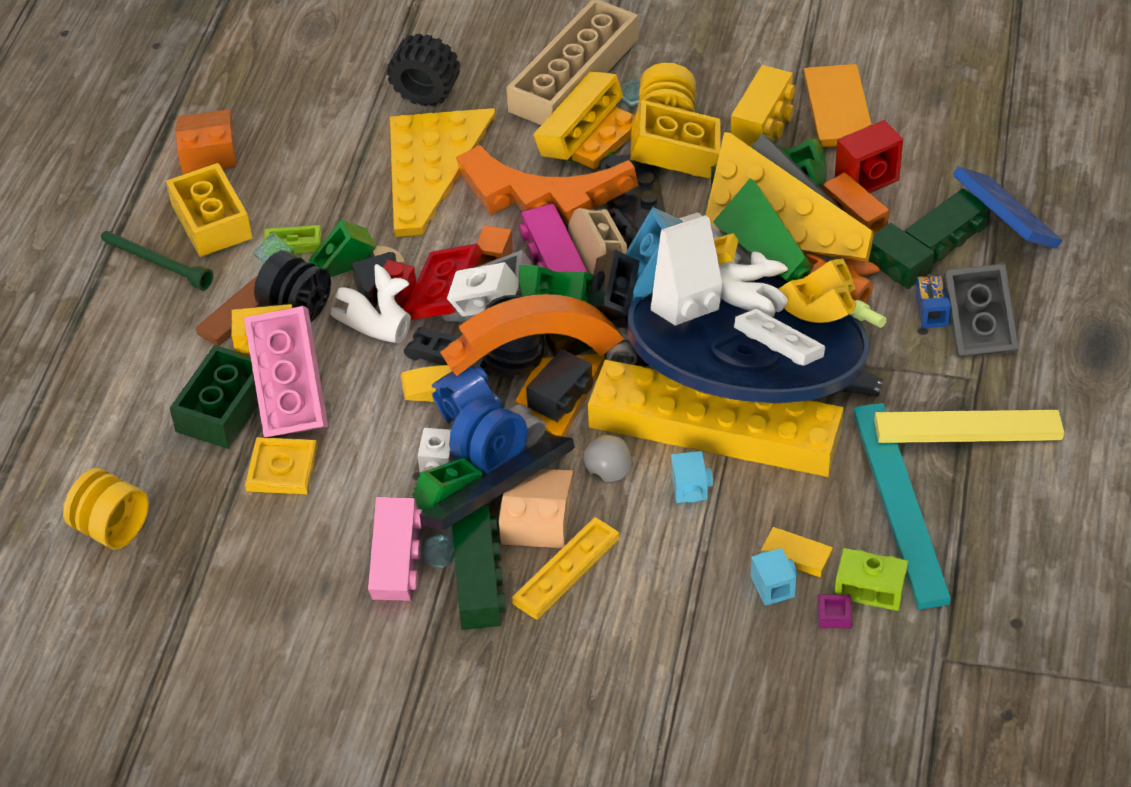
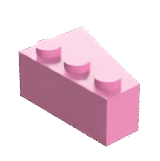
M376 497L368 591L372 600L411 601L412 590H417L418 571H415L416 560L420 558L421 545L419 538L422 529L419 515L423 511L418 509L415 498Z

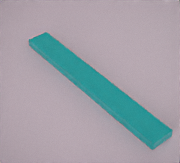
M878 403L853 407V417L900 558L908 560L907 579L917 609L950 605L951 597L898 444L878 443L874 417L875 412H886L884 404Z

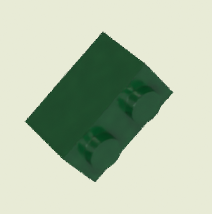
M890 222L874 234L868 262L878 266L893 281L910 289L915 285L916 277L927 276L932 272L934 251Z

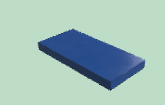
M960 166L954 171L953 177L1026 241L1051 248H1058L1063 241L989 175Z

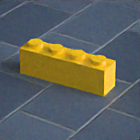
M590 71L533 134L541 157L568 160L624 97L617 74Z

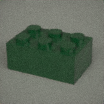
M214 345L169 408L175 432L229 449L259 405L251 356Z

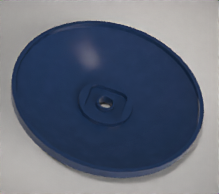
M776 276L762 277L752 281L768 284L777 289L786 284ZM653 292L644 299L636 297L631 303L628 312L627 334L629 341L636 353L647 364L664 376L682 385L723 398L760 403H789L817 399L849 386L861 375L867 363L869 352L867 332L862 323L850 316V314L835 321L817 323L800 319L784 308L780 312H775L774 319L825 346L824 357L803 366L794 363L792 359L779 352L772 351L767 345L747 337L745 333L734 328L735 318L749 311L731 305L721 298L719 310L678 325L670 323L651 311Z

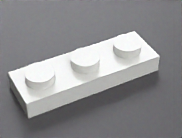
M753 309L735 318L734 328L745 333L747 337L767 345L772 351L779 352L792 359L796 364L805 366L824 357V345L758 309Z

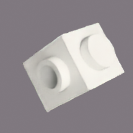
M423 429L418 452L420 472L455 460L451 455L449 447L451 430Z

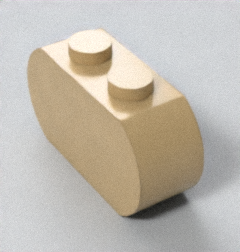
M578 208L573 212L569 221L568 234L588 273L593 275L598 257L614 250L626 253L627 245L607 209L590 210Z

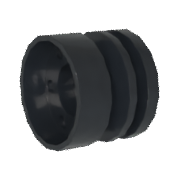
M280 250L273 253L260 269L255 281V300L262 307L292 304V308L304 306L308 308L310 321L312 322L327 303L331 291V276L326 269L317 267L311 262H305L301 257L291 252Z
M504 295L493 299L486 305L485 309L524 296ZM545 333L524 336L507 342L487 353L482 359L489 368L502 374L522 375L533 371L541 364L544 355Z

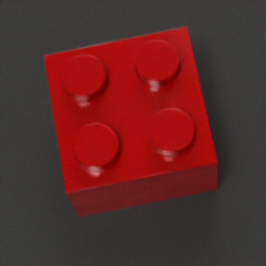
M885 120L837 139L834 178L846 173L869 193L899 181L904 139Z

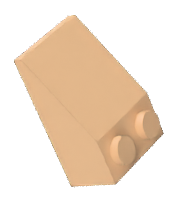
M541 469L503 493L499 516L501 545L563 548L565 546L574 475L573 470Z

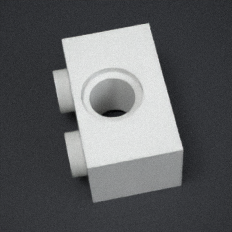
M505 262L459 270L455 273L447 299L462 317L475 315L484 311L486 305L493 299L504 295H515L519 279Z

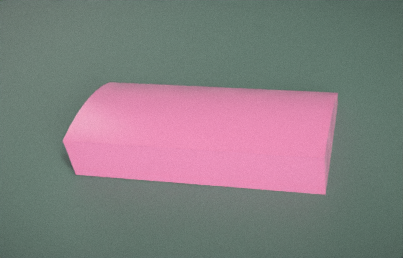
M301 306L245 317L244 321L264 437L328 428L308 308Z

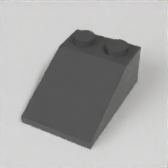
M1005 264L946 270L942 279L943 288L951 304L949 322L958 357L1018 351L1019 347Z

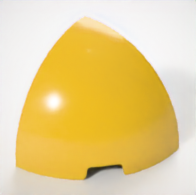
M843 258L831 260L805 278L789 281L779 288L788 299L784 309L805 321L817 323L835 321L851 314L856 307V302L850 295L855 289L854 282Z

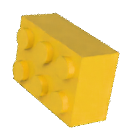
M761 65L731 115V134L750 147L762 134L774 142L776 138L780 139L786 121L790 122L794 114V106L791 105V100L795 93V85L792 84L793 73Z
M641 99L632 122L630 160L710 179L720 153V119Z
M219 163L166 181L171 205L199 257L253 239L248 214Z

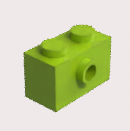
M843 548L836 576L835 594L851 595V602L899 611L906 583L908 560L898 559L894 556L867 553L863 550Z

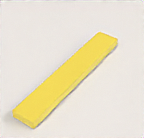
M1059 410L875 412L874 417L878 443L1063 440L1065 434Z

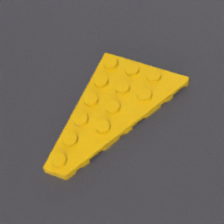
M494 108L390 116L395 237L419 236L425 233L428 223L437 214V207L442 200L447 198L454 187L455 180L459 179L461 175L456 157L478 146L479 142L484 139L487 134L486 129L491 121H495Z
M724 132L705 215L709 217L712 225L716 227L713 221L751 178L764 192L804 253L869 261L874 237L872 230L731 133Z

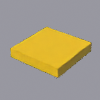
M256 437L245 483L246 492L308 495L318 448L317 440Z

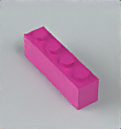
M554 203L521 212L522 224L518 226L522 241L527 240L531 260L536 259V265L553 271L587 272Z

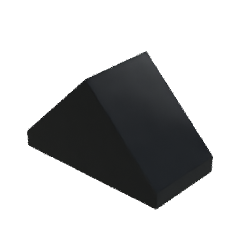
M387 252L351 263L354 283L358 292L363 294L374 308L378 304L374 266L377 264L384 267L387 260L396 262V255L393 252Z

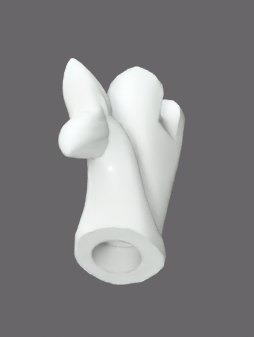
M754 251L751 254L750 265H740L733 262L719 265L722 279L720 298L725 302L747 311L758 309L771 317H774L775 312L782 311L787 305V297L776 287L752 282L762 277H771L786 272L788 268L783 263L767 260L763 254Z
M375 264V284L378 289L377 298L381 314L377 312L363 294L351 288L342 287L338 288L335 297L349 303L348 308L331 307L330 315L365 335L399 344L407 336L411 317L396 303L394 296L406 288L409 282L402 278L391 279L389 273L383 267Z

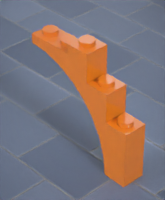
M481 145L456 157L461 176L490 215L514 203L522 212L554 203L561 219L568 227L570 218L576 209L593 210L638 186L635 168L629 160L609 169L587 175L544 177L523 173L502 164L491 157Z

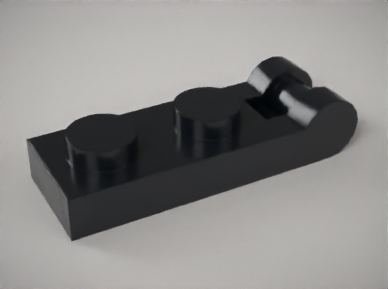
M419 327L413 334L414 340L409 342L404 348V354L412 360L420 358L440 365H448L440 352L458 338ZM480 358L471 367L475 369L479 366L484 369L486 363Z

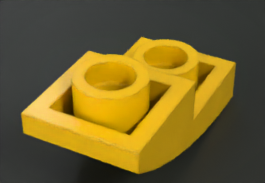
M448 365L402 372L400 377L404 399L434 402L432 393L437 390L436 388H431L432 384L452 370Z

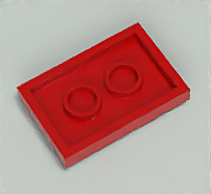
M477 243L429 253L403 309L410 315L411 320L425 319L444 314L448 315L456 312V309L447 297L456 271L476 268L483 252Z

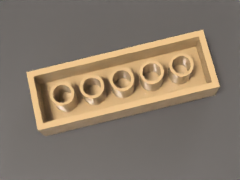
M591 0L506 87L508 112L542 125L590 71L607 73L639 39L638 14L601 0Z

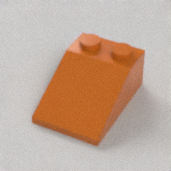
M230 109L177 117L176 143L182 174H187L219 163L222 169L237 167Z

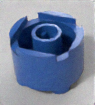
M470 366L458 376L451 371L432 384L431 388H436L437 390L432 393L434 402L447 423L452 420L455 421L466 405L480 398L498 404L502 408L500 399L488 387V377L481 367L478 366L474 369Z

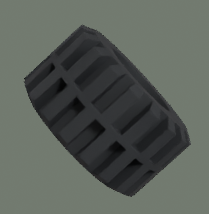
M415 34V36L409 35L401 41L388 64L387 75L389 76V83L394 85L393 89L395 92H399L402 98L409 99L413 104L419 103L421 106H427V104L436 106L437 103L441 104L448 97L460 74V61L456 60L458 56L455 52L451 51V47L448 44L442 43L443 40L439 38L434 39L432 35L428 34L426 36Z

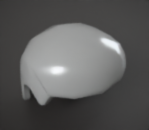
M599 436L588 444L583 453L585 467L590 475L596 473L604 482L622 479L630 473L633 466L632 457L626 442L616 436Z

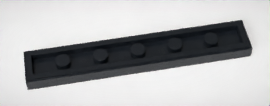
M549 435L420 514L422 525L440 530L447 529L575 448L573 438Z

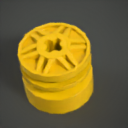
M664 62L651 66L645 70L640 78L638 106L642 99L695 112L696 81L693 74L686 67L676 63Z
M92 468L84 472L69 490L64 503L63 517L65 523L71 528L80 531L86 536H91L92 539L111 550H117L128 545L138 535L148 514L149 499L147 494L138 487L122 481L102 468Z

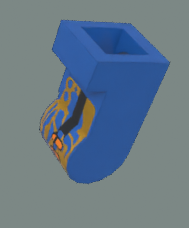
M941 275L916 277L915 290L921 327H947L949 325L951 304L943 288ZM938 311L942 316L938 319L928 318V312Z

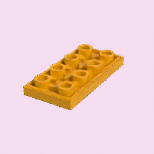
M857 64L804 68L803 75L817 140L821 141L822 147L837 146V139L872 125Z

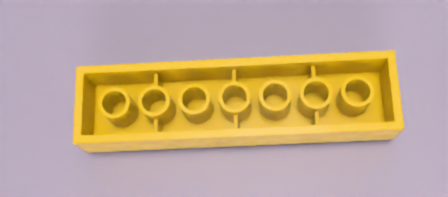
M606 359L588 402L589 428L829 477L839 443L844 407L811 400L789 403H760L723 398L682 385L655 369Z

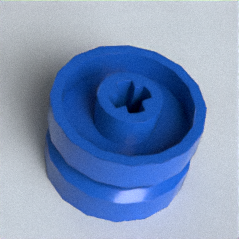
M480 398L471 401L461 410L452 426L449 440L451 455L456 460L465 458L483 474H487L524 451L528 435L526 421L520 414L501 408L500 405L489 400Z

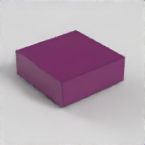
M818 594V628H852L851 595Z

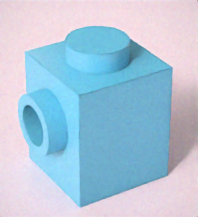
M702 451L671 454V477L676 503H692L707 500L708 487L713 486L711 468H705Z
M782 548L763 551L751 557V578L765 606L795 597L797 570L793 560L787 559Z

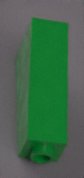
M751 178L713 221L723 234L734 233L739 240L738 246L751 255L754 251L759 252L767 260L783 263L788 270L776 276L785 283L805 278L814 268L764 192Z

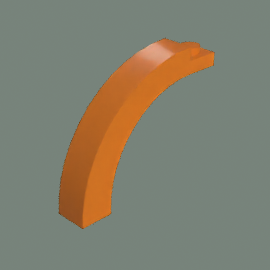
M531 295L499 303L471 317L458 326L463 335L450 343L440 353L450 369L458 376L490 351L524 336L544 333L568 335L588 344L600 357L624 338L604 313L584 301L561 295Z

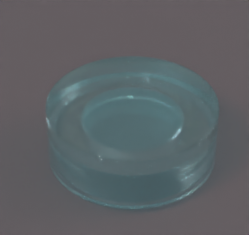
M437 535L430 537L423 544L424 560L432 567H445L455 558L453 541L446 536Z

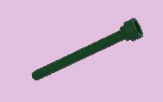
M104 231L101 234V239L104 242L186 277L194 288L205 291L212 284L213 271L204 266L189 267L109 231Z

